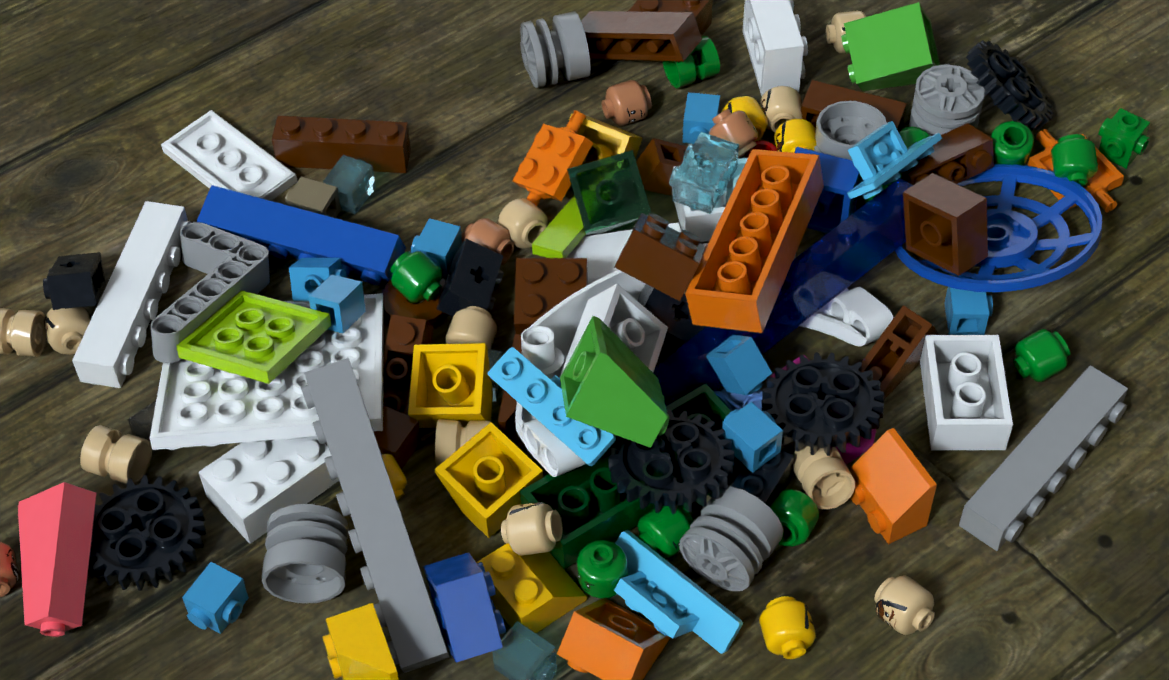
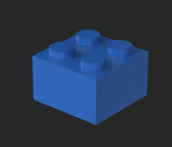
M796 147L794 153L819 155L824 184L807 228L845 238L856 210L858 198L857 196L850 199L847 192L860 184L861 175L858 169H856L851 160Z
M468 552L423 566L444 642L455 662L457 663L503 648L500 634L506 633L505 625L499 609L495 610L493 601L490 599V596L496 595L495 587L489 571L485 572L482 562L476 563Z

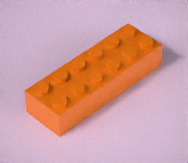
M752 149L702 256L700 265L685 293L693 325L763 333L824 188L819 155Z

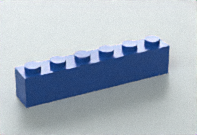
M213 185L210 187L197 222L261 244L268 249L269 255L279 259H286L287 256L298 260L301 258H341V266L346 271L347 276L349 273L361 276L362 280L373 285H380L381 282L388 283L391 280L392 273L390 269L406 250L399 235Z

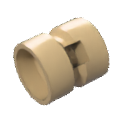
M0 308V354L8 355L15 350L19 356H40L44 350L47 338L44 329V313L35 310H19L15 313L12 309Z
M439 419L435 438L436 466L438 467L491 421L470 420L466 427H463L461 422L456 421V419Z
M102 425L95 426L84 441L80 456L81 467L87 472L106 477L109 473L111 479L127 484L128 478H131L134 484L137 485L148 470L152 456V446L147 439L131 434L123 435L118 430Z
M804 446L799 452H794L792 469L800 483H802L806 495L816 503L817 508H836L844 504L852 496L855 490V480L836 447H832L830 456L826 455L824 448H818L817 452L811 455L810 446Z

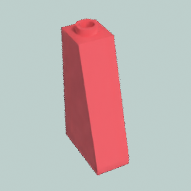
M66 482L24 499L18 504L24 623L26 626L40 629L42 635L50 637L63 636L66 631L82 626L96 492Z

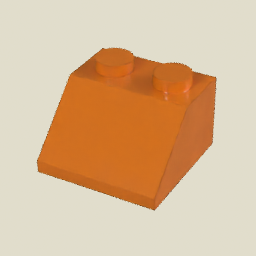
M891 428L850 469V473L855 480V490L850 499L854 504L861 506L867 514L868 522L873 531L877 534L880 533L888 544L927 526L937 486L936 482L897 431Z
M603 598L574 611L557 655L568 660L567 664L574 670L583 673L589 672L602 680H643L670 637L658 632L653 623Z

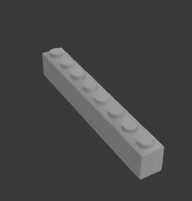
M349 358L304 372L308 385L301 387L308 409L316 408L319 420L313 422L319 444L327 442L331 456L324 458L331 480L339 478L343 492L336 494L343 517L351 515L355 529L349 530L348 533L355 553L363 551L367 566L361 567L360 570L367 590L375 588L379 603L375 604L374 608L381 628L388 627L392 641L387 642L394 664H400L402 671L407 673L449 658Z

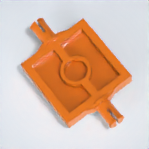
M573 111L566 127L556 128L543 124L512 180L515 184L530 192L526 199L538 206L541 199L552 198L562 202L593 145V142L588 138L577 134L587 118L579 111Z
M1043 129V131L1041 130L1037 133L1036 140L1046 149L1029 157L1027 166L1054 172L1051 150L1058 141L1047 129ZM1095 147L1098 172L1094 177L1088 179V183L1082 187L1108 213L1115 209L1117 202L1107 192L1121 186L1124 175ZM1050 190L1058 200L1064 197L1062 194Z

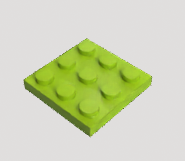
M241 290L177 345L178 356L181 359L270 384L331 327L330 314Z

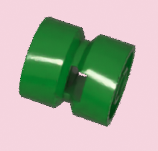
M701 36V42L684 62L662 61L665 74L674 88L684 87L694 83L696 78L703 80L720 72L718 52L708 36Z

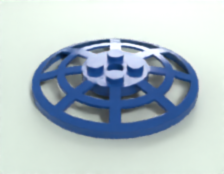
M994 164L993 168L957 184L964 186L973 183L1003 181L1000 195L983 196L987 198V206L998 207L997 209L987 210L988 257L975 265L980 267L978 274L964 272L958 276L928 260L917 261L903 249L901 240L902 231L905 232L904 203L901 208L894 210L890 223L892 247L898 258L909 269L934 283L974 292L1017 291L1058 280L1083 265L1095 252L1102 237V214L1099 205L1085 188L1075 181H1069L1067 177H1056L1054 172L1050 170L1015 164ZM1020 182L1045 187L1062 194L1064 197L1053 206L1048 207L1035 200L1016 197L1014 194L1016 183ZM1074 204L1078 205L1089 220L1091 233L1070 237L1068 225L1061 214ZM1012 207H1018L1039 215L1030 219L1026 215L1011 209ZM1049 222L1053 224L1059 238L1038 240V229ZM1088 244L1073 259L1057 268L1049 269L1062 258L1067 248ZM1056 249L1049 258L1040 264L1028 259L1037 250ZM1014 265L1024 270L1012 274L993 275L995 269ZM938 268H940V269L943 270L944 272L949 273V274H951V275H947V274H944V273H940V272L935 271V270H933V269H938Z

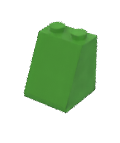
M919 2L844 23L846 34L842 35L841 38L846 54L850 53L852 64L848 65L850 80L852 84L856 83L862 91L916 84L917 78L923 71L940 65L931 20Z
M592 316L560 377L566 417L651 448L656 437L664 434L669 423V414H667L659 379L600 318Z

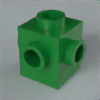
M1120 108L1112 119L1107 117L1101 125L1098 135L1102 139L1098 150L1109 161L1127 169L1138 154H1143L1149 144L1150 137L1146 135L1150 122Z

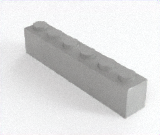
M1090 365L964 505L959 526L996 551L1006 541L1014 542L1024 527L1022 522L1028 516L1034 518L1040 512L1046 501L1044 497L1050 491L1055 494L1064 483L1067 476L1065 473L1068 469L1076 470L1083 462L1088 446L1091 444L1096 447L1103 439L1108 423L1111 421L1116 424L1127 408L1123 401L1128 388Z

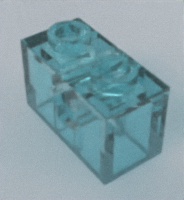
M701 132L695 143H690L687 146L681 166H676L672 171L669 184L673 186V201L711 214L737 169L739 144Z

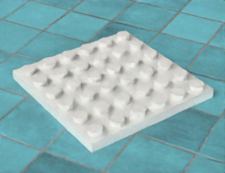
M383 293L364 295L366 312L344 333L326 330L270 384L185 359L175 363H163L150 433L152 450H175L194 446L212 447L219 444L254 443L277 439L292 440L294 438L317 436L313 426V422L319 420L316 408L308 409L301 389L302 386L308 385L304 372L346 358L350 360L373 431H383ZM284 301L310 308L309 301Z

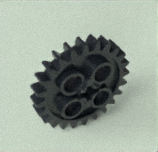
M982 40L968 52L969 55L966 58L969 62L967 65L973 69L971 74L978 78L976 83L984 87L986 90L984 94L991 96L993 104L1002 110L1005 115L1010 114L1013 121L1023 123L1031 131L1033 129L1038 131L1053 118L1051 115L1054 113L1050 109L1052 105L1046 100L1048 96L1041 92L1042 86L1035 83V77L1028 74L1026 67L1016 57H1010L1006 49L1002 51L998 44L993 45L990 41L985 42Z
M815 352L814 360L809 361L804 355H800V364L796 365L794 362L787 360L786 370L776 368L775 378L768 377L767 388L762 389L761 404L762 411L768 412L774 418L776 424L783 430V445L795 441V451L797 452L804 446H810L811 455H814L818 448H824L826 455L830 456L832 447L837 446L842 453H846L847 443L858 448L860 447V437L869 440L872 438V429H879L880 418H883L884 392L880 391V381L873 380L872 370L862 372L861 362L850 366L849 356H845L839 362L835 361L834 353H830L827 360H822L820 354Z
M668 410L669 423L667 429L662 436L658 435L651 448L616 435V444L610 446L611 455L608 456L612 483H617L618 493H627V501L629 503L640 498L641 509L646 508L652 503L655 504L656 513H659L664 506H669L671 513L676 514L677 508L680 505H683L688 512H691L692 503L695 501L703 507L707 506V495L718 499L719 488L727 489L728 478H733L734 476L733 466H735L731 439H725L724 429L715 431V422L713 420L703 425L702 415L700 414L690 420L688 419L687 411H683L679 418L673 416L671 410ZM664 440L667 441V444H668V446H669L670 455H669L668 452H665V443H664ZM673 467L678 469V479L681 483L676 481Z
M145 475L142 477L140 485H135L133 480L128 478L127 488L121 489L118 485L114 484L112 485L114 491L112 496L104 493L99 494L102 504H95L88 568L93 569L96 578L104 576L109 586L119 580L122 590H126L131 582H135L138 591H142L145 581L150 580L155 588L159 585V577L164 576L172 582L173 574L171 571L177 569L185 573L187 569L184 560H197L194 548L198 549L204 546L201 536L206 534L205 518L196 496L191 497L187 487L179 490L176 480L171 481L165 486L162 476H159L154 484H149L148 478ZM138 553L136 556L129 557L132 554Z

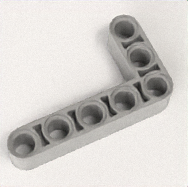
M200 222L186 224L180 229L183 263L208 275L151 322L153 356L157 361L175 363L182 360L179 358L177 345L241 290L258 294L269 284V251L265 246Z

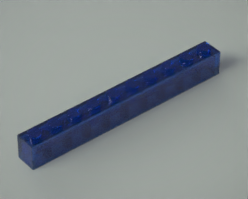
M898 178L796 257L790 266L763 333L706 327L656 365L653 373L659 379L665 406L705 383L713 392L723 386L706 355L730 336L752 337L760 353L764 354L905 243L903 192L913 185Z

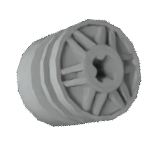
M575 11L555 15L552 20V31L549 30L543 18L536 20V27H534L531 21L521 23L520 47L522 59L535 88L544 87L546 78L551 85L558 83V69H561L567 81L590 76L591 67L588 43L582 22Z
M945 64L933 66L923 71L916 81L909 127L921 128L931 136L936 133L942 135L967 123L978 128L979 115L981 114L984 100V87L976 83L978 78L973 76L970 70L961 66Z
M840 101L828 105L820 112L816 122L815 140L817 145L814 146V151L852 161L848 149L886 124V118L877 108L867 103Z
M731 486L727 489L719 488V498L711 497L707 506L701 510V516L692 522L690 529L681 537L679 549L691 568L705 580L726 590L743 591L749 587L754 579V575L762 568V561L772 554L781 541L783 527L772 509L758 497L745 490Z
M294 504L280 508L272 513L267 522L265 546L267 552L264 556L262 570L264 588L277 598L295 603H319L331 600L341 594L346 582L347 563L345 554L348 550L347 539L349 535L347 520L335 510L314 504Z

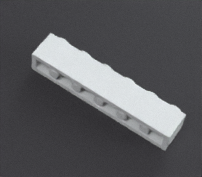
M145 201L72 361L80 382L121 388L126 375L132 373L137 350L145 343L147 327L150 320L156 318L158 302L162 293L167 292L171 272L174 267L179 265L181 259L180 229L184 225L191 223L188 221L183 206Z

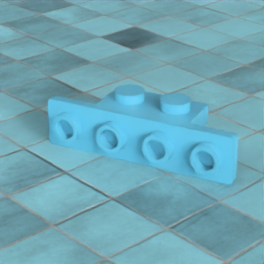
M891 121L866 136L848 149L853 164L863 179L860 184L847 192L849 198L853 199L863 195L864 199H868L883 190L882 186L901 177L900 173L917 165V160L935 151L933 145L942 139L940 133L922 139L907 148L894 122Z
M514 347L509 348L488 371V376L587 465L593 466L615 442L616 437L612 433L566 417L560 378L554 375L549 379Z
M629 530L621 532L616 544L623 549L627 556L628 576L620 578L614 591L625 600V604L630 609L643 614L654 623L655 629L665 636L673 639L693 631L719 653L727 652L743 625L742 620Z

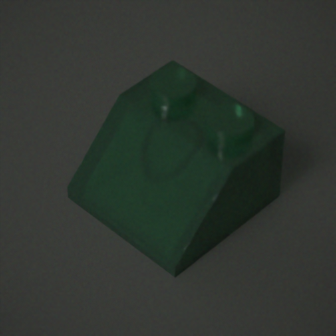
M633 150L567 169L586 235L633 229L641 213L647 216L651 213Z

